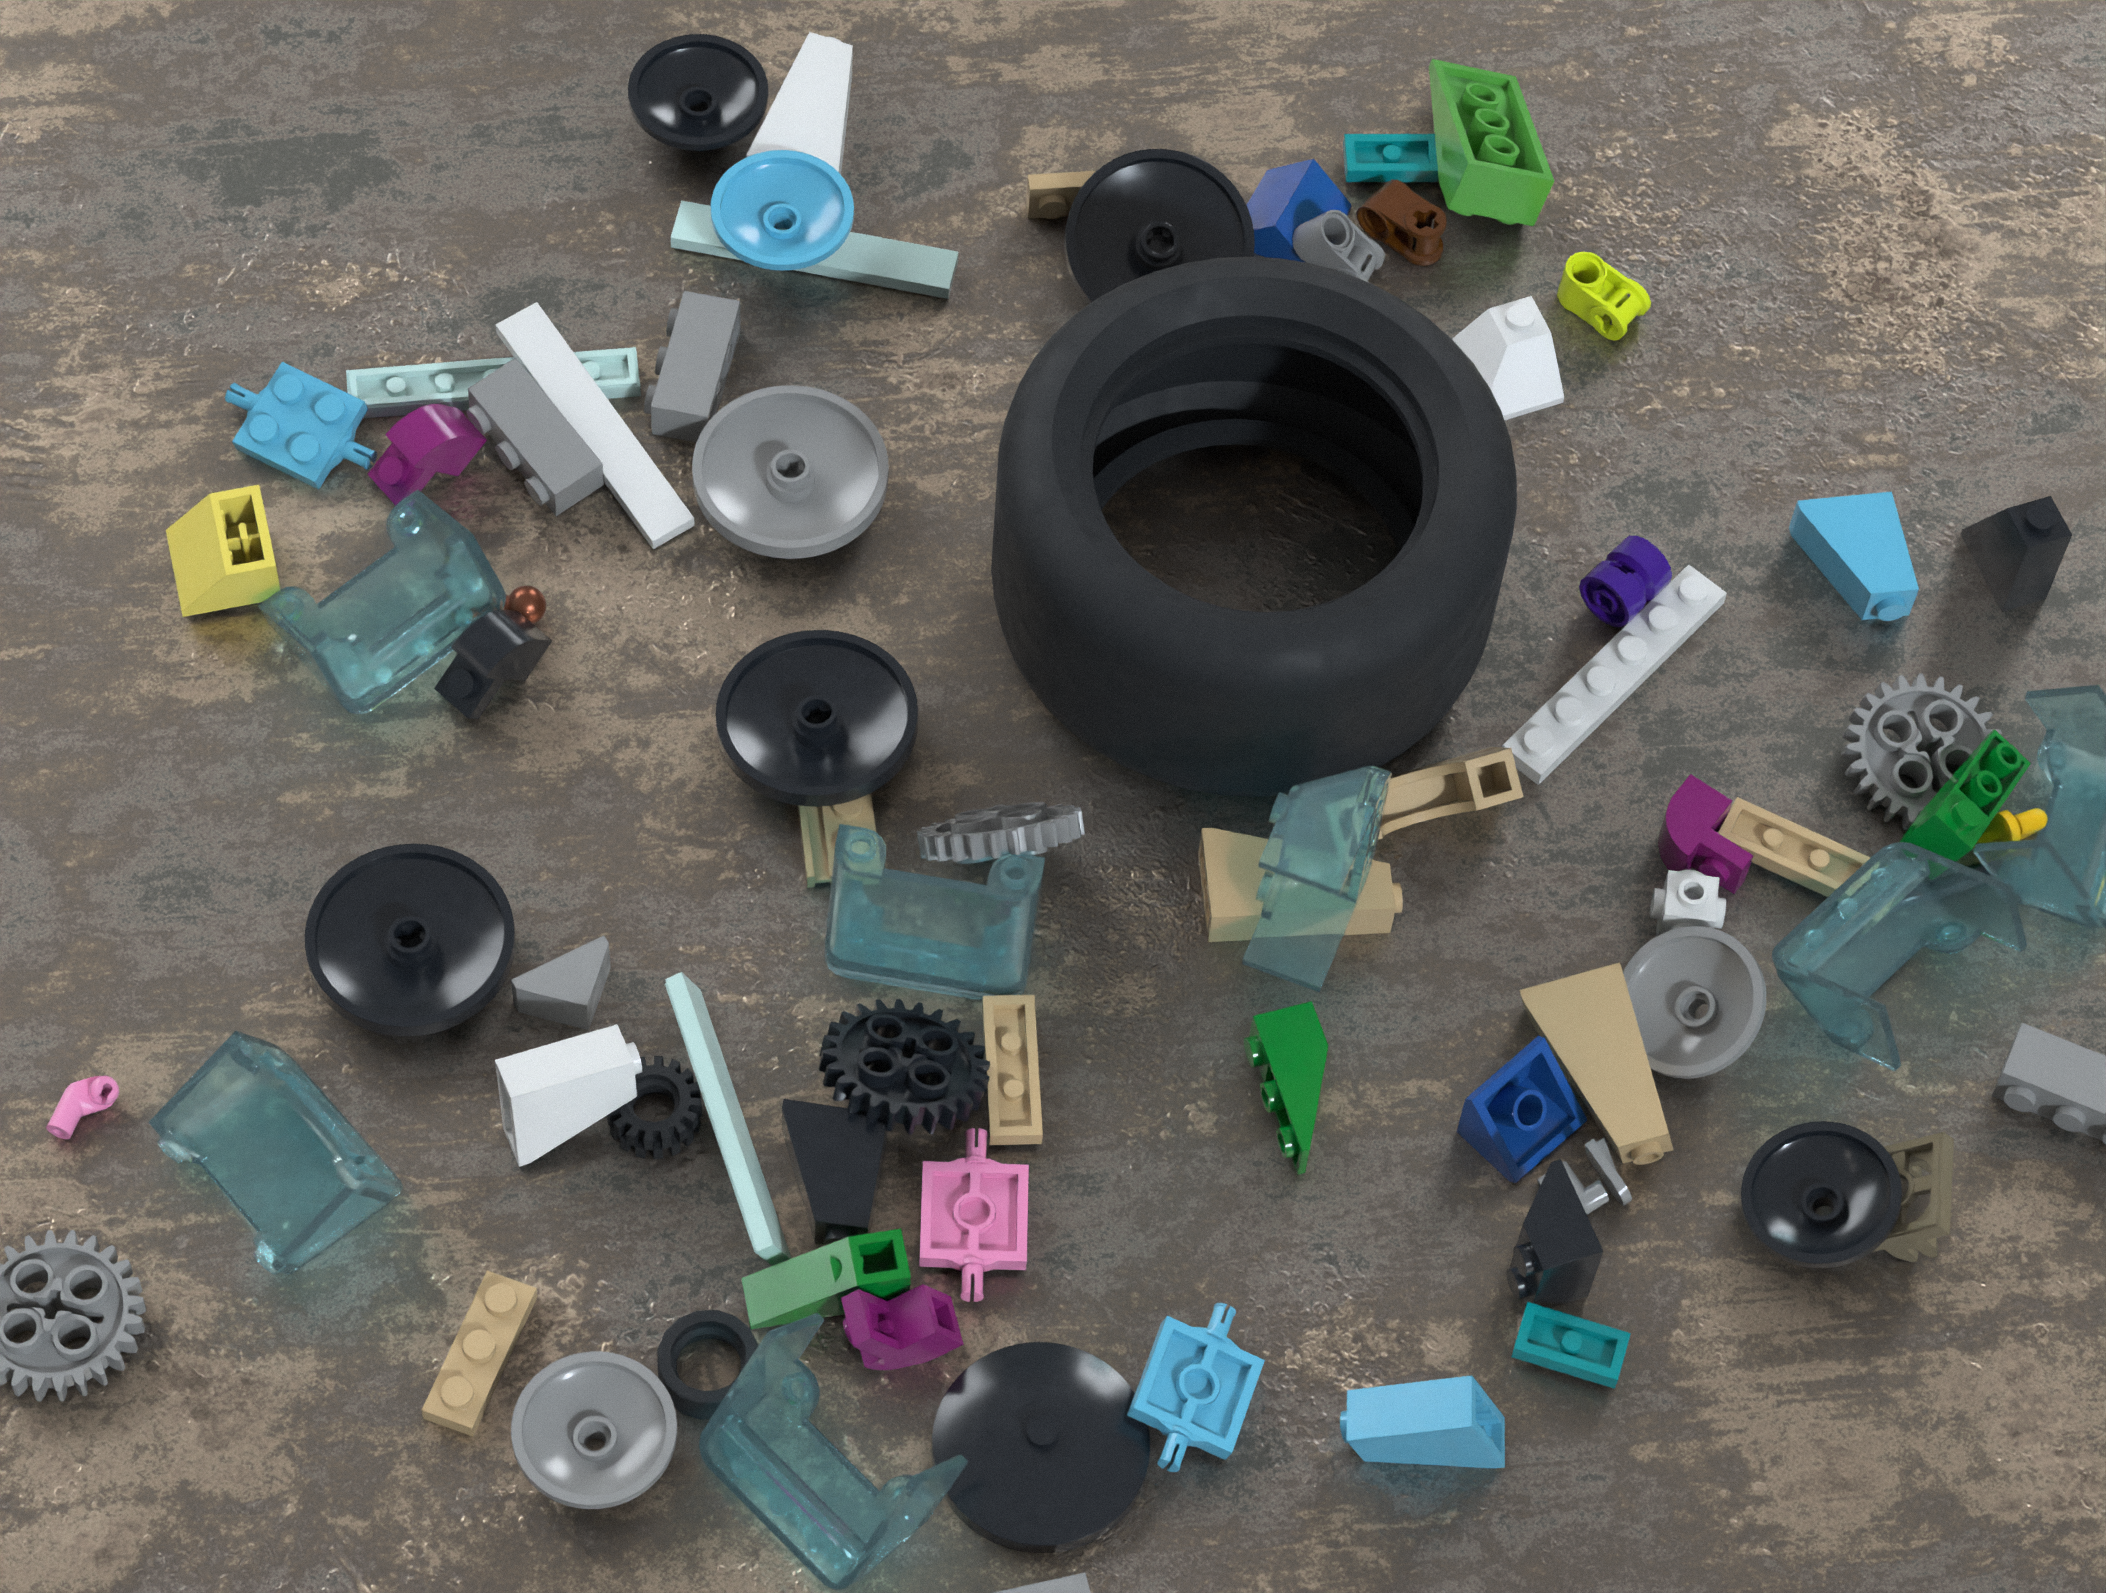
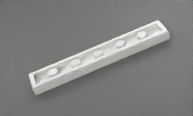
M536 302L496 324L497 335L513 357L520 362L603 463V481L652 549L693 527L694 517L539 304Z

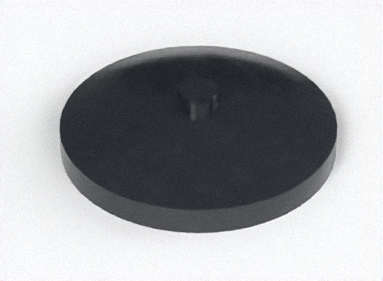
M1146 149L1124 154L1094 172L1081 187L1073 201L1064 236L1065 258L1071 279L1088 305L1125 283L1162 269L1215 258L1254 257L1255 246L1254 229L1249 210L1232 182L1208 162L1188 153L1169 149Z
M799 631L776 637L761 644L746 654L729 672L722 684L716 703L715 716L718 742L730 768L744 783L755 791L774 800L792 805L821 807L843 804L859 799L879 789L891 780L906 763L913 750L918 732L917 697L914 686L904 668L892 655L878 645L859 636L839 631Z
M414 843L398 844L373 850L359 856L339 869L325 883L314 899L307 917L304 935L306 957L312 980L324 1000L337 1013L364 1029L380 1034L407 1037L433 1034L450 1029L481 1011L496 996L506 981L512 967L516 944L514 919L509 901L501 886L485 868L476 861L454 850L435 845Z
M1049 1342L1015 1344L991 1352L978 1359L966 1368L949 1387L940 1403L934 1421L932 1462L938 1486L945 1500L955 1514L980 1536L995 1544L1021 1552H1063L1079 1548L1104 1536L1122 1521L1132 1509L1141 1493L1148 1470L1150 1456L1148 1425L1127 1416L1135 1395L1134 1391L1118 1372L1101 1359L1086 1351L1063 1344Z

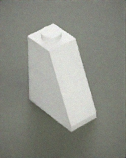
M617 1024L495 1060L503 1129L519 1167L530 1164L637 1097L635 1075L642 1073L640 1055L634 1042L625 1043Z

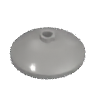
M1685 926L1666 931L1642 946L1634 954L1623 971L1650 1068L1659 1074L1673 1078L1689 1079L1716 1073L1736 1061L1749 1048L1760 1030L1766 1009V985L1763 973L1750 951L1737 939L1723 931L1705 926ZM1707 1004L1708 1011L1706 1015L1700 1019H1695L1696 1009L1701 1005Z
M590 1351L577 1353L549 1364L526 1385L513 1411L511 1421L512 1447L516 1461L524 1476L538 1491L548 1498L574 1508H610L640 1496L662 1476L670 1463L676 1446V1412L673 1401L664 1384L651 1370L641 1363L626 1356L610 1352ZM592 1439H600L605 1442V1446L596 1451L588 1449L586 1444Z

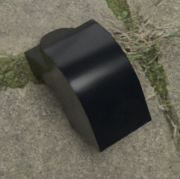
M495 610L487 613L472 623L451 646L457 655L434 689L468 719L479 720L505 680L526 681L552 640L518 611Z

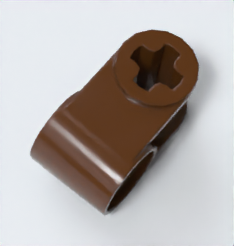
M1393 179L1389 180L1358 208L1356 215L1362 229L1370 237L1383 242L1410 263L1427 266L1434 264L1441 258L1444 244L1440 236L1446 230V215L1439 207L1414 193L1403 182Z

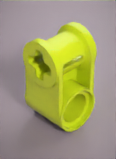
M1578 252L1570 256L1566 262L1557 293L1560 304L1593 326L1605 338L1614 341L1620 340L1627 332V325L1636 316L1644 315L1651 307L1650 297L1639 283L1625 277L1604 262L1598 255L1591 252Z

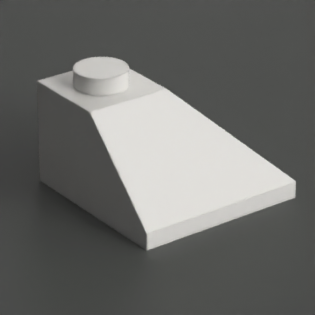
M1532 296L1487 309L1452 339L1474 363L1490 387L1502 411L1504 420L1563 403L1564 393L1552 334Z

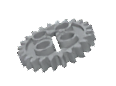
M1919 673L1910 687L1905 677L1900 675L1893 683L1892 688L1887 683L1882 682L1875 690V695L1867 693L1859 703L1861 708L1856 707L1848 718L1853 725H1849L1846 728L1842 737L1851 743L1847 744L1843 749L1841 757L1855 760V762L1847 768L1845 776L1860 777L1861 782L1853 792L1855 795L1869 792L1873 796L1867 805L1869 811L1880 804L1886 808L1883 821L1889 822L1895 814L1901 815L1903 830H1908L1919 813L1937 794V792L1933 791L1931 783L1939 791L1953 776L1947 770L1946 764L1950 763L1960 768L1987 735L1994 730L1986 729L1985 726L1992 717V712L1977 714L1974 711L1979 702V697L1975 696L1966 702L1960 699L1963 688L1961 684H1958L1951 692L1944 690L1943 677L1939 676L1933 686L1929 687L1924 675ZM1908 714H1912L1914 716L1915 722L1912 719V717H1910ZM1929 718H1935L1944 723L1947 732L1934 728ZM1883 729H1890L1896 732L1901 742L1896 743L1889 740L1885 736ZM1995 729L2000 735L2002 734L2001 730ZM1899 774H1905L1914 779L1917 788H1910L1903 784Z
M1029 802L1017 805L998 804L986 809L969 810L957 813L954 819L932 823L931 826L922 827L921 831H917L921 859L926 858L927 861L938 859V862L953 859V862L957 864H971L989 860L1002 862L1013 857L1037 855L1048 851L1047 847H1056L1058 843L1072 842V839L1081 838V835L1085 834L1081 807H1074V805L1063 806V804L1047 807L1045 802Z
M52 1230L47 1231L44 1245L37 1246L29 1235L25 1236V1251L18 1253L14 1248L7 1245L4 1249L8 1261L4 1265L0 1263V1386L12 1378L11 1386L14 1394L19 1397L30 1385L33 1387L36 1400L40 1402L45 1397L48 1388H55L60 1402L65 1401L67 1389L73 1385L76 1386L82 1396H86L88 1394L87 1380L94 1378L100 1384L107 1385L108 1380L105 1369L108 1366L120 1371L125 1369L120 1352L137 1353L138 1351L136 1340L131 1335L145 1332L143 1319L138 1315L147 1312L144 1298L138 1296L142 1292L140 1280L138 1277H130L133 1271L128 1259L117 1262L118 1255L113 1245L99 1253L100 1246L97 1236L92 1235L83 1246L79 1245L75 1230H70L64 1243H57ZM41 1281L47 1283L41 1291L36 1293L23 1292L24 1288L33 1282ZM87 1288L100 1289V1292L91 1299L82 1300L77 1298V1295ZM12 1307H18V1308H20V1309H15V1310H12V1311L8 1312L9 1309L12 1308ZM102 1318L104 1319L101 1323H93ZM22 1331L35 1332L34 1336L24 1343L11 1342L12 1338ZM85 1337L89 1339L88 1343L79 1349L71 1350L65 1348L66 1344L74 1338Z

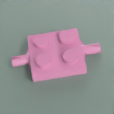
M975 1128L966 1130L965 1158L951 1162L923 1161L919 1267L954 1268L962 1271L960 1297L967 1302H970L971 1282L974 1283L973 1302L983 1300V1272L993 1269L1026 1270L1029 1165L1001 1164L987 1159L988 1133L981 1128L978 1129V1147H975Z

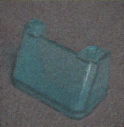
M418 489L399 502L391 510L387 518L386 530L395 547L322 601L316 604L312 596L303 588L291 586L277 591L258 605L269 625L333 698L348 712L356 715L366 714L377 708L453 651L451 646L472 623L487 613L503 610L505 606L506 594L504 588L474 535Z
M839 824L834 849L824 945L825 962L832 972L850 979L982 1000L983 996L1022 995L1028 984L1040 920L1045 858L1025 854L1004 855L993 863L987 885L884 868L886 863V844L880 835L867 828Z
M235 1031L148 1122L161 1136L157 1143L166 1155L178 1163L186 1159L192 1163L199 1164L256 1229L258 1233L253 1237V1242L257 1249L253 1255L267 1271L274 1275H277L279 1272L288 1275L294 1274L386 1207L404 1188L397 1175L290 1055L273 1043L239 1031Z

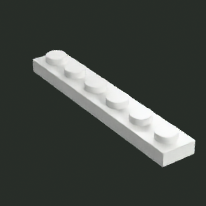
M1688 565L1502 745L1503 748L1512 749L1516 768L1539 785L1724 604L1727 593L1692 566Z

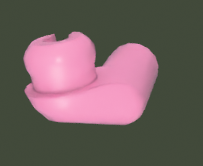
M94 1076L71 1083L65 1089L47 1124V1130L58 1138L70 1139L81 1117L112 1106L119 1095L117 1082L109 1076Z

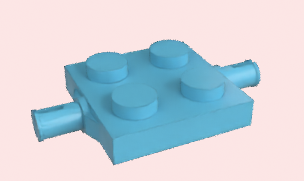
M281 362L268 385L259 394H255L239 386L237 383L231 384V391L227 390L226 402L248 411L246 420L232 441L235 448L314 488L320 489L331 469L342 462L344 458L366 470L371 469V462L375 463L377 452L354 442L356 429L368 411L365 401L284 362Z
M1216 1303L1214 1305L1207 1328L1191 1327L1169 1316L1162 1321L1127 1414L1129 1417L1158 1429L1163 1435L1167 1436L1157 1464L1164 1469L1169 1463L1167 1468L1169 1472H1178L1180 1470L1187 1446L1200 1448L1224 1460L1232 1454L1265 1361L1241 1350L1231 1339L1227 1338L1236 1310L1230 1306L1225 1311L1227 1306L1225 1303Z

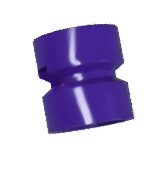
M1629 535L1607 555L1606 561L1597 564L1580 581L1579 590L1586 606L1596 617L1613 627H1623L1645 607L1646 602L1654 599L1671 582L1672 571L1666 557L1655 545L1642 537Z

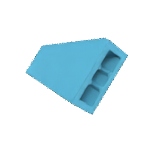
M1892 492L1797 501L1789 525L1792 538L1861 620L1880 619L1892 621L1902 616H1909L1919 588Z
M1472 1375L1347 1390V1410L1342 1411L1340 1415L1341 1434L1344 1442L1349 1443L1365 1462L1492 1469L1505 1468V1417Z

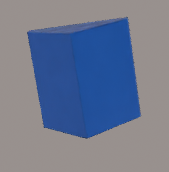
M1315 159L1269 169L1264 174L1246 205L1254 229V253L1266 258H1282L1305 262L1297 255L1294 249V230L1300 224L1330 210H1339L1347 216L1349 215L1352 204Z
M1537 1036L1465 1099L1457 1133L1509 1182L1517 1183L1587 1121V1118L1545 1037Z

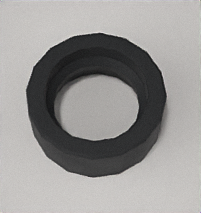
M700 1310L678 1318L664 1332L657 1349L658 1378L669 1392L674 1407L682 1414L700 1420L721 1419L738 1412L753 1397L760 1380L759 1345L751 1329L736 1316L719 1310ZM717 1339L729 1343L736 1349L741 1360V1369L737 1378L730 1385L718 1390L701 1391L689 1387L681 1381L677 1372L676 1362L680 1352L687 1345L698 1340Z

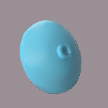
M766 151L737 162L720 178L711 198L712 225L724 247L742 261L769 270L802 269L827 259L843 245L851 231L854 219L852 193L841 174L827 162L815 156L797 151Z

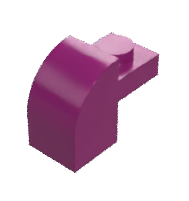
M443 404L426 405L404 416L385 434L392 443L368 472V476L395 506L408 508L436 472L459 476L487 439L459 408Z
M1692 774L1687 777L1668 804L1658 837L1661 859L1668 870L1682 871L1694 868L1706 876L1719 877V886L1735 894L1746 879L1753 855L1718 833L1730 811L1733 801Z
M924 1284L889 1301L880 1299L860 1289L841 1298L846 1316L843 1321L845 1334L853 1347L860 1349L865 1368L872 1370H894L922 1364L964 1345L951 1296Z

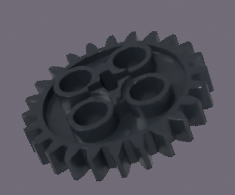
M876 999L873 1011L859 1003L856 1005L854 1015L843 1011L841 1012L839 1023H830L828 1033L823 1038L818 1069L825 1073L823 1085L825 1087H835L832 1098L834 1101L850 1100L847 1113L853 1114L863 1110L867 1112L866 1124L870 1125L880 1118L885 1120L886 1131L891 1132L896 1123L904 1125L908 1135H913L916 1125H922L929 1134H934L937 1122L949 1130L953 1129L956 1118L967 1122L971 1110L978 1111L982 1097H985L990 1078L987 1075L990 1061L983 1059L985 1053L984 1046L973 1045L974 1032H958L961 1023L959 1019L947 1023L941 1020L943 1010L938 1009L931 1015L924 1013V1007L921 1002H918L913 1010L905 1008L901 999H896L894 1008H887L880 999Z

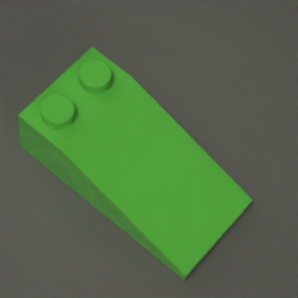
M1432 59L1429 64L1438 179L1447 208L1463 216H1472L1474 214L1494 218L1504 224L1513 225L1519 223L1534 226L1552 188L1554 178L1516 76Z

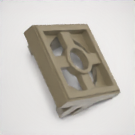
M1945 1132L1883 1146L1894 1160L1900 1179H1907L1909 1186L1905 1196L1902 1198L1900 1214L1893 1230L1886 1240L1872 1252L1884 1249L1894 1257L1909 1262L1918 1261V1251L1931 1258L1938 1256L1937 1237L1950 1234L1954 1139ZM1922 1168L1931 1174L1922 1176ZM1931 1193L1930 1203L1925 1212L1914 1222L1906 1223L1907 1208L1913 1204L1916 1197Z

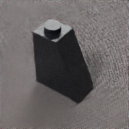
M2048 496L2006 508L1962 529L1961 537L1999 608L2004 612L2046 599L2072 533L2052 497Z
M783 1099L782 1134L814 1243L826 1246L846 1237L871 1233L888 1137L885 1120L878 1118L875 1122L868 1125L865 1123L867 1112L863 1110L849 1114L847 1113L848 1108Z

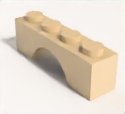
M1489 747L1306 800V805L1318 849L1338 852L1382 839L1390 832L1415 823L1451 814L1478 811L1524 796L1512 749Z

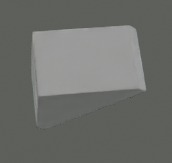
M603 935L512 979L513 1004L517 1011L589 1030L611 968L609 943Z

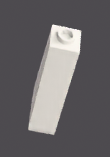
M809 32L747 153V157L773 150L803 152L827 162L841 174L852 82L853 45L843 43L833 37H824Z

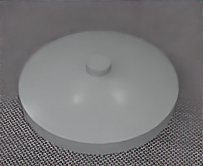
M782 385L767 387L734 399L721 408L708 421L696 442L693 453L692 476L694 494L708 522L718 533L735 545L750 552L773 558L799 559L814 557L834 551L848 544L863 533L874 521L884 503L888 488L889 465L887 450L882 436L873 422L859 408L844 398L828 391L807 386Z

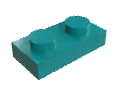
M1344 134L1342 146L1346 182H1388L1391 179L1401 182H1438L1439 180L1435 134Z
M1527 1302L1511 1357L1615 1389L1631 1333Z

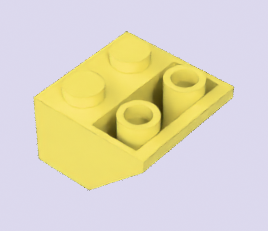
M259 485L210 493L166 529L183 617L282 599Z

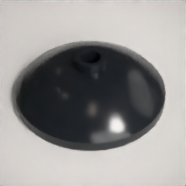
M683 35L670 38L655 45L637 61L628 82L630 110L640 127L654 139L666 145L684 150L703 151L718 149L741 140L760 123L768 104V80L760 62L741 45L714 35Z
M1817 1121L1787 1128L1771 1137L1756 1151L1748 1163L1743 1176L1741 1202L1744 1217L1750 1231L1757 1241L1770 1253L1798 1266L1832 1268L1850 1264L1867 1256L1886 1240L1900 1214L1902 1187L1894 1160L1875 1138L1850 1125ZM1822 1206L1833 1209L1830 1214L1824 1216L1815 1213L1816 1209Z

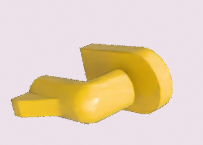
M2040 808L2030 809L2015 815L2008 810L1997 812L1974 846V849L1984 846L1988 858L2000 855L2016 847L2020 840L2043 829L2048 821L2047 814Z

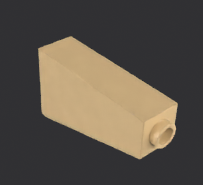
M1216 828L1201 829L1198 858L1208 942L1390 933L1394 914L1402 913V888L1400 882L1392 883L1390 863Z
M1620 962L1520 990L1529 1020L1541 1037H1545L1560 1068L1622 1164L1631 1161L1636 1165L1649 1164L1661 1159L1664 1156V1152L1672 1151L1673 1146Z

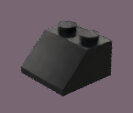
M1561 1159L1550 1163L1523 1222L1517 1245L1513 1248L1510 1268L1506 1272L1507 1281L1513 1296L1517 1300L1522 1298L1525 1306L1527 1302L1543 1307L1553 1308L1587 1297L1603 1254V1249Z

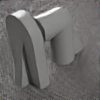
M1605 1138L1598 1142L1593 1139L1586 1143L1587 1159L1616 1200L1622 1206L1632 1201V1196L1627 1186L1615 1169ZM1563 1162L1586 1214L1591 1213L1609 1201L1600 1180L1584 1188L1568 1163ZM1545 1175L1537 1179V1183L1539 1184V1186L1541 1185Z

